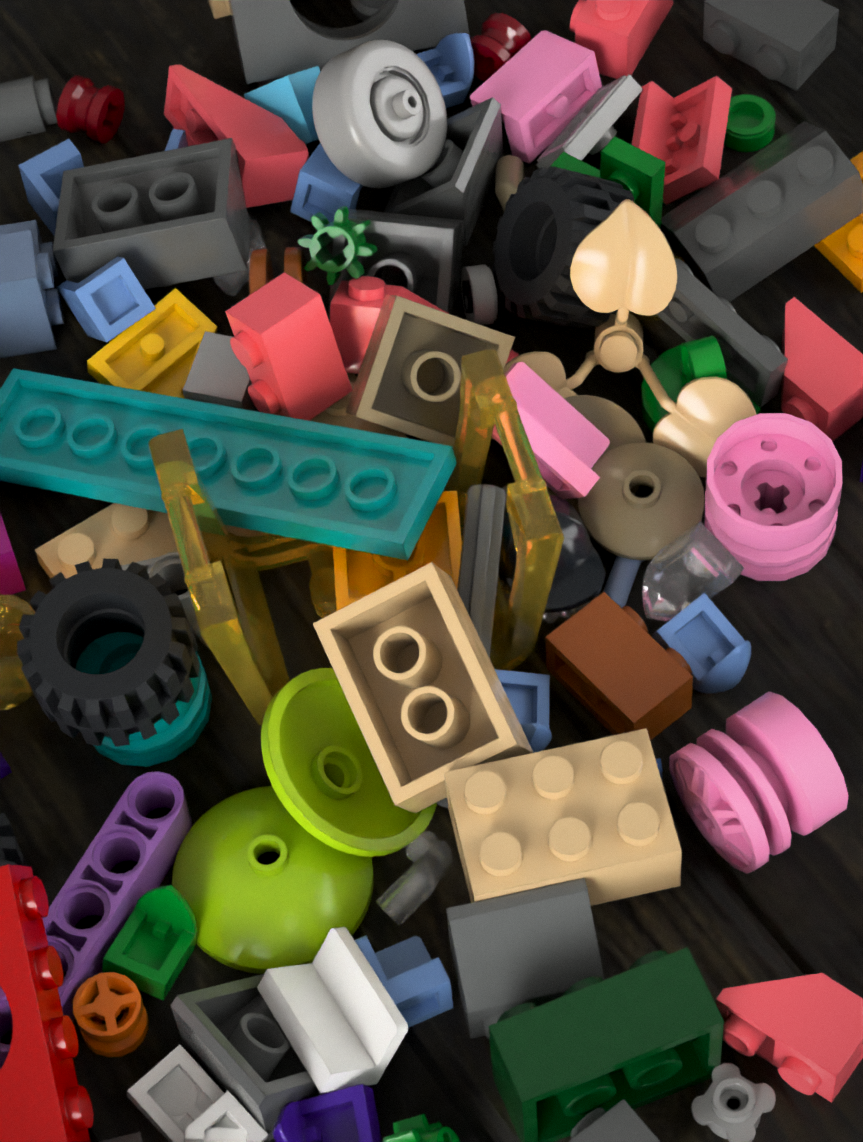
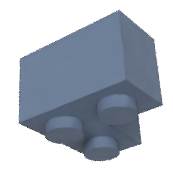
M36 220L0 225V358L57 349L54 325L64 324L60 293L57 288L50 289L54 288V277L59 276L57 259L53 253V242L42 243Z

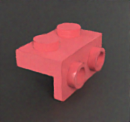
M718 76L701 83L675 98L653 81L642 86L643 90L640 92L632 145L665 162L663 202L666 205L695 190L707 187L719 179L732 88Z

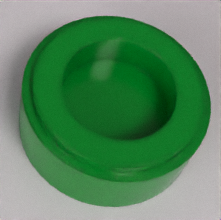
M751 94L731 97L724 145L739 152H753L768 145L775 131L776 116L772 105L765 99Z

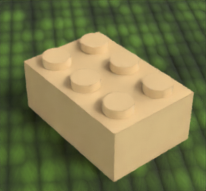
M431 562L313 623L395 806L417 813L447 798L444 772L534 753L451 576Z
M647 728L444 772L448 809L471 903L580 878H585L591 906L680 886L682 850Z

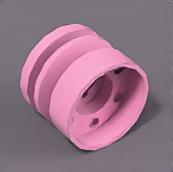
M760 413L735 422L717 438L707 459L704 535L714 555L730 570L756 581H785L807 573L826 556L836 531L838 506L840 504L843 484L842 460L831 438L812 422L787 413Z
M772 692L765 693L727 718L726 734L710 729L697 738V745L689 743L670 756L669 770L675 789L686 811L716 852L734 868L746 874L757 870L769 861V854L775 856L788 849L791 844V831L805 836L847 809L849 796L844 776L833 753L806 716L786 698Z

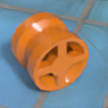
M115 972L99 973L88 978L78 988L73 999V1014L86 1045L92 1051L108 1058L122 1057L133 1052L144 1041L148 1032V1014L143 1005L141 994L132 980L125 975ZM120 1014H123L122 1018L118 1021V1025H117V1020H116V1018H117Z

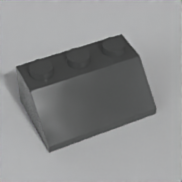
M804 121L664 215L661 219V229L700 282L716 296L723 297L730 302L862 214L863 183L859 171L827 131Z
M232 138L63 171L53 253L66 280L79 283L117 256L126 260L144 290L167 287L177 283L214 276H225L248 269L250 226L236 147Z

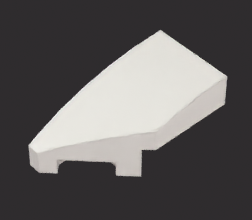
M180 1044L127 1090V1097L169 1142H264L268 1137L267 1132L229 1091L224 1093Z

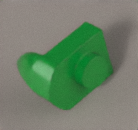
M173 885L150 889L139 898L131 915L104 956L102 973L115 972L125 975L136 984L138 990L163 1001L194 951L198 931L196 918L191 906Z

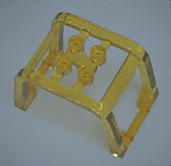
M487 349L462 356L460 411L453 447L457 464L443 491L457 490L461 539H463L467 490L472 485H481L495 424L515 483L508 484L506 507L517 557L508 605L499 579L497 582L490 661L494 669L510 671L520 665L535 648L563 545L564 535L499 356L495 350ZM183 429L157 435L149 441L148 446L160 485L161 498L165 503L185 575L184 581L188 586L201 636L258 725L262 726L269 703L290 679L258 571L273 569L308 559L313 575L309 582L311 601L316 613L321 618H324L337 611L333 546L270 533L246 537L237 536L229 532L199 476ZM224 569H226V572H227V575H228V579H229V582H230V586H229V583H228V580H227V577H226V574H225Z

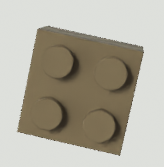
M386 294L346 413L428 442L452 446L453 450L474 457L483 429L471 419V416L501 380L515 337L403 297Z

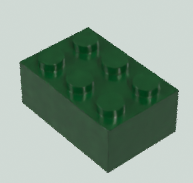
M688 947L671 954L663 950L651 952L637 959L628 971L605 980L597 976L589 977L570 986L560 998L537 1006L535 1003H524L504 1012L499 1017L497 1023L488 1026L493 1080L520 1142H555L570 1136L575 1125L588 1113L597 1108H603L607 1112L624 1099L634 1110L711 1079L713 1069L720 1065L724 1020Z

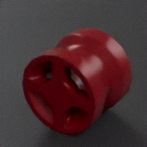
M503 13L491 14L481 26V35L470 38L475 59L474 75L485 82L532 40L527 29L515 18Z
M80 75L74 76L65 85L59 98L56 118L58 126L70 133H77L80 130L87 132L91 140L102 144L107 143L114 137L122 121L125 107L124 93L119 88L110 85L102 88L95 87L91 79Z

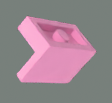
M541 31L470 95L472 107L492 97L501 104L502 121L505 125L512 155L530 164L557 138L596 91L602 88L595 52L549 31Z
M524 362L514 363L471 416V419L564 500L585 497L600 478L591 468L609 446V439Z

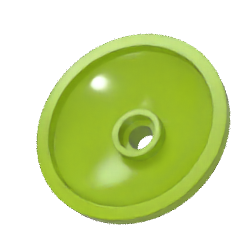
M318 668L301 673L283 686L272 698L265 712L261 729V749L264 765L278 798L292 817L306 831L326 845L339 851L365 857L392 854L410 844L424 832L434 815L437 803L417 813L395 806L333 668Z
M272 786L258 787L234 794L203 814L189 830L180 845L172 877V885L184 896L194 912L198 928L196 944L205 953L224 965L257 974H265L266 970L271 968L312 963L332 928L346 927L352 936L367 913L374 882L371 857L357 856L339 851L315 838L287 811ZM266 852H275L280 855L278 860L272 864L265 865L257 862L258 858Z

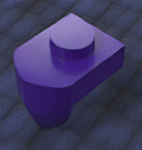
M360 1084L301 1101L287 1103L280 1110L274 1124L273 1138L275 1142H382L373 1088Z

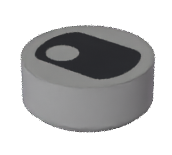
M485 264L463 267L461 272V293L466 319L479 325L493 324L497 318L498 303L491 269Z

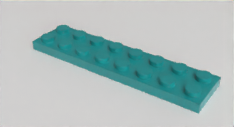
M15 368L12 369L0 388V481L408 560L457 464L453 447L449 445Z

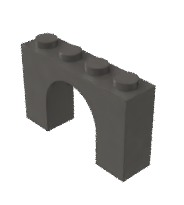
M228 0L243 75L247 84L257 82L258 87L316 66L321 71L325 64L334 56L372 40H389L404 45L411 51L423 49V52L434 49L440 40L447 35L454 33L469 34L464 0H386L382 7L369 19L357 25L344 28L324 27L309 21L293 7L290 0Z

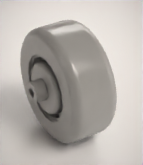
M372 40L339 53L330 59L320 71L313 91V120L319 141L325 153L340 172L350 180L365 187L387 188L419 177L433 167L440 157L446 141L447 113L441 89L433 73L417 54L397 42Z

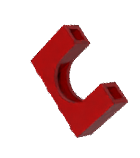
M10 864L0 866V986L9 1002L13 1022L10 1050L0 1069V1142H90L88 1128L92 1127L94 1121L93 1107L85 1087L82 1085L78 1086L73 1057H76L78 1054V1037L71 1018L68 1015L63 1016L58 987L63 985V967L55 947L52 945L48 946L43 918L47 917L49 912L47 893L41 879L38 876H33L32 867Z

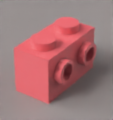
M579 0L571 15L570 32L575 33L576 44L595 52L599 74L618 79L623 75H632L672 8L673 0Z
M284 272L225 311L234 337L230 339L231 348L237 359L246 367L252 383L248 387V394L259 412L310 421L353 391L321 295Z

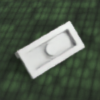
M346 927L332 928L329 931L312 963L267 969L257 987L320 1093L337 1091L360 1084L366 1086L377 1084L408 1031L406 1020Z

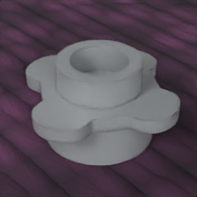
M731 1063L720 1064L712 1071L713 1082L705 1095L698 1096L693 1100L691 1107L692 1116L698 1124L708 1125L716 1135L728 1139L729 1142H752L755 1138L756 1128L759 1125L761 1115L772 1111L775 1106V1092L766 1083L755 1084L741 1076L740 1070L736 1065ZM737 1099L740 1102V1107L735 1110L730 1109L727 1106V1101Z

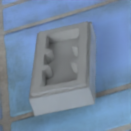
M629 74L628 76L623 75L598 89L537 159L538 163L536 166L539 169H548L563 151L581 161L588 153L594 155L599 152L616 135L617 131L612 125L643 90L642 87Z

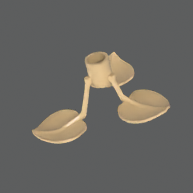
M626 199L584 237L572 258L570 268L571 282L580 300L596 312L608 313L618 310L616 315L610 314L607 322L599 327L596 326L594 350L586 354L585 361L575 374L566 379L564 367L557 356L550 352L537 351L524 353L511 359L506 363L502 377L514 363L524 362L559 395L567 398L578 396L572 389L581 385L594 366L598 364L616 373L626 372L636 367L641 371L659 404L669 412L655 425L653 443L677 452L693 466L699 477H706L707 459L717 438L735 422L757 415L751 399L737 384L717 376L701 377L690 381L680 390L677 402H674L668 396L650 366L649 358L643 354L642 325L635 316L629 313V310L636 314L650 316L658 314L666 308L676 290V262L667 239L655 221L633 201ZM483 430V435L494 439L485 430Z

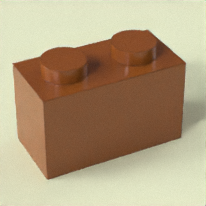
M605 592L545 637L547 670L613 735L647 728L651 741L691 709L693 673L687 661L675 649L670 647L664 649L649 635L646 624L636 611L629 606L621 608Z

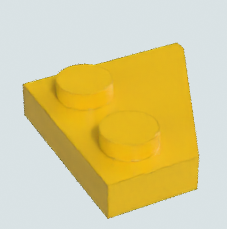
M175 288L154 305L155 310L121 332L87 360L88 373L100 384L184 398L183 388L205 331L217 333V326Z

